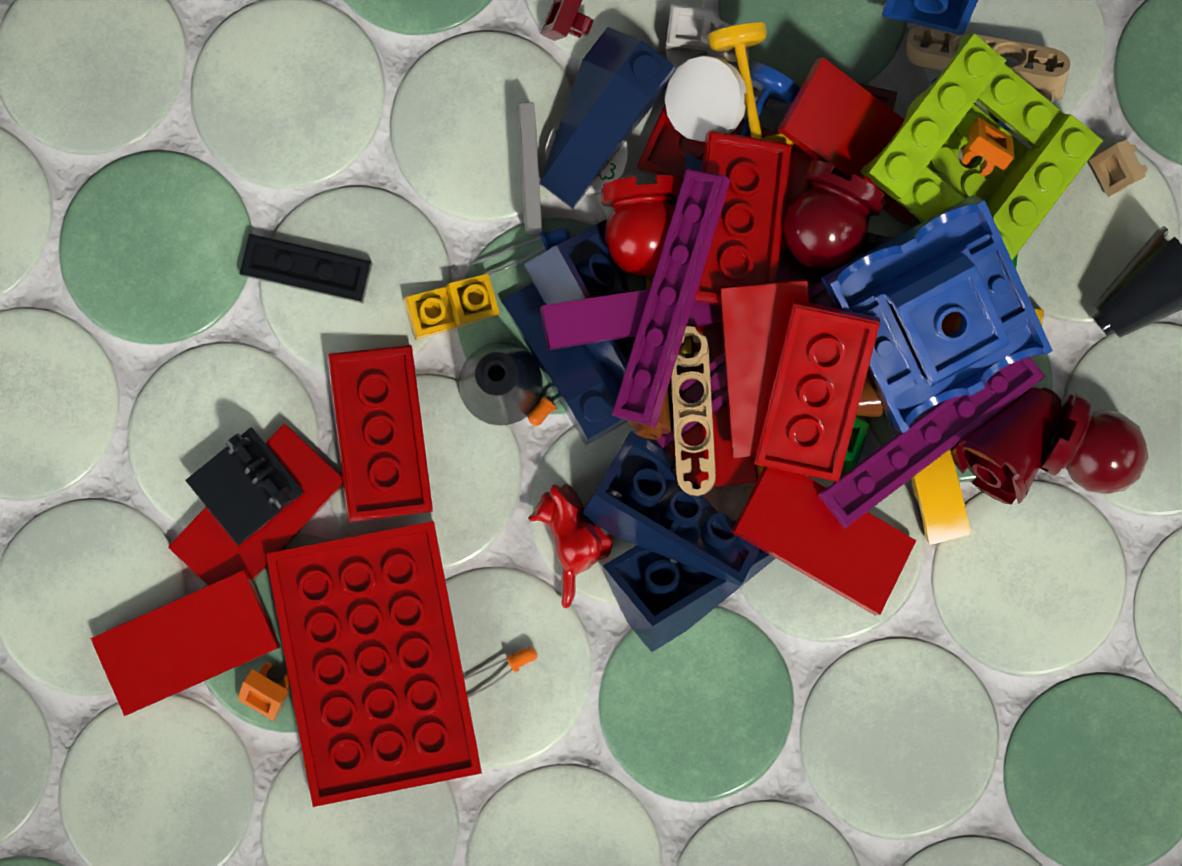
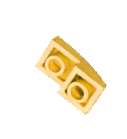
M489 274L448 283L446 287L407 296L403 300L415 340L457 329L500 314Z
M949 450L911 479L914 496L919 501L925 537L930 545L971 534L959 479Z

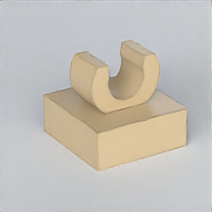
M1127 139L1114 144L1089 160L1108 197L1121 192L1146 177L1145 172L1148 168L1146 164L1140 165L1134 154L1138 149L1136 145H1130Z

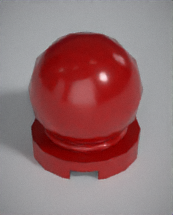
M656 175L657 184L636 185V177L613 180L603 184V188H601V203L603 206L614 209L606 221L604 239L611 259L623 271L637 277H654L675 209L674 204L678 199L682 186V177Z

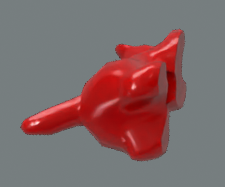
M566 483L562 487L553 484L549 488L550 492L542 494L535 511L528 517L530 521L545 523L553 532L558 559L563 567L561 601L563 608H569L575 597L576 576L590 569L598 560L608 558L612 551L611 534L580 516L584 509L583 503L573 488Z

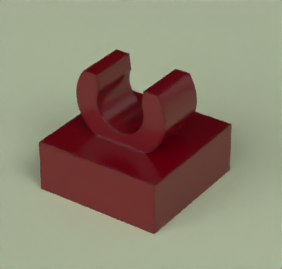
M554 0L540 34L553 41L567 37L568 33L581 38L582 34L588 35L594 20L578 12L582 0Z

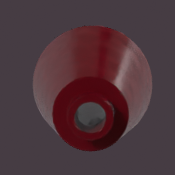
M1045 387L1041 389L1030 388L955 446L952 450V458L962 474L968 468L977 477L972 484L991 498L1004 504L1011 505L1015 499H1017L1018 504L1021 503L1029 492L1063 418L1064 409L1061 406V398L1054 391Z

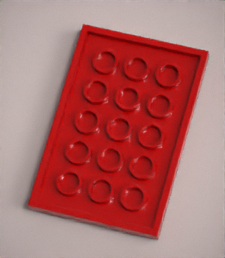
M435 522L420 523L266 553L312 806L317 807L482 774Z

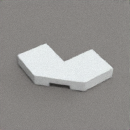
M671 5L666 49L707 54L708 57L723 59L734 66L739 72L735 50L719 52L712 50L709 46L707 35L713 31L725 28L723 22L713 10Z

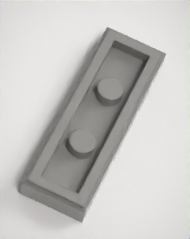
M534 102L519 103L517 108L525 231L528 235H540L543 231Z

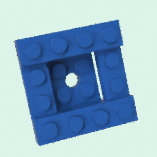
M974 195L821 277L835 308L880 317L881 323L868 370L877 386L875 390L891 424L901 433L909 430L912 421L930 407L954 397L971 396L985 388L987 380L1007 365L1026 357L1047 355L1053 351L985 200ZM888 302L893 305L920 362L919 365H917ZM951 312H958L961 316L959 329L952 334H944L941 327L944 317Z

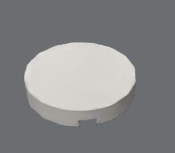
M708 56L689 59L675 70L668 82L665 95L667 116L674 128L688 139L705 142L708 131L730 134L736 130L745 114V82L738 70L726 60Z

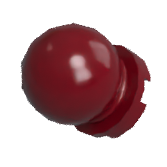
M812 160L804 175V180L810 184L811 189L798 194L789 205L782 229L786 247L793 256L803 265L819 271L834 269L854 259L862 249L867 234L866 216H879L887 200L883 199L885 194L861 177L853 174L851 180L848 181L831 173L835 165Z
M1077 393L1074 395L1070 394L1062 404L1064 409L1063 418L1053 443L1049 446L1040 465V469L1055 476L1061 469L1066 468L1071 479L1089 492L1110 494L1125 491L1139 480L1148 461L1147 444L1140 426L1121 413L1109 410L1092 413L1090 411L1091 400Z

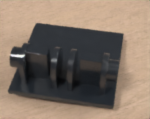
M252 427L242 435L237 433L225 443L227 447L185 480L237 546L241 545L305 493Z

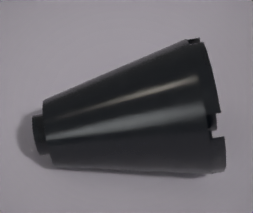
M1165 226L1159 228L1095 302L1094 307L1098 312L1092 318L1107 337L1115 332L1121 338L1182 310V244L1176 237L1169 241L1164 238L1168 235V229Z
M494 342L475 350L465 361L459 376V391L464 405L474 417L490 425H509L522 421L538 404L542 394L543 379L538 363L524 348L508 342ZM505 372V376L501 381L495 382L490 379L495 373Z

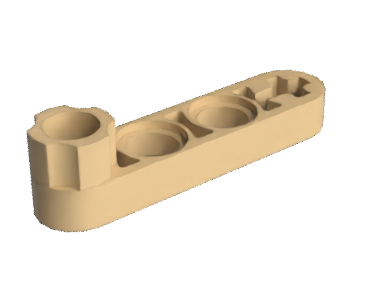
M921 25L916 26L908 34L906 56L910 62L917 66L944 71L959 47L958 41L962 36ZM976 34L1002 57L1016 59L1019 64L1009 68L1051 103L1062 99L1070 70V59L1064 52L1054 48ZM922 44H928L929 47L923 48ZM944 47H948V53L943 52ZM1027 62L1032 63L1031 69L1026 68Z
M686 326L681 346L685 344V338L693 337L694 343L701 345V350L695 352L693 358H686L684 353L679 352L671 376L676 475L678 485L684 492L691 496H701L713 488L716 479L710 357L706 336L697 331L695 327ZM704 365L703 374L689 371L678 375L677 372L678 366L683 368L695 366L696 368ZM689 379L698 380L704 386L702 399L693 404L683 401L679 394L682 383ZM690 422H699L706 428V439L698 446H689L682 439V430ZM708 450L709 458H699L701 471L708 472L709 479L701 482L700 489H693L692 483L684 480V474L692 471V460L689 458L682 461V452L696 454Z

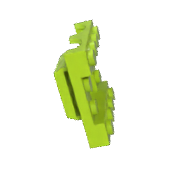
M975 33L965 34L958 41L959 47L945 70L909 106L906 118L892 140L860 172L921 222L934 217L972 195L985 200L1007 251L1013 260L1103 140L1075 116L1063 113L1005 64L1007 60ZM977 101L1033 148H1027L974 103ZM977 117H980L1013 138L1014 159L1005 170L995 165L990 174L987 176L981 175L980 165L985 160L981 156L977 157V161L972 167L966 168L960 163L959 151L965 144H968V129Z

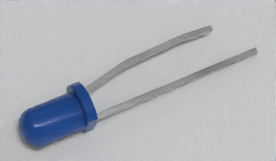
M559 227L546 233L543 231L539 237L469 264L470 266L542 239L543 247L524 259L487 273L492 275L525 262L542 250L546 249L548 251L551 247L568 240L570 232L566 227Z

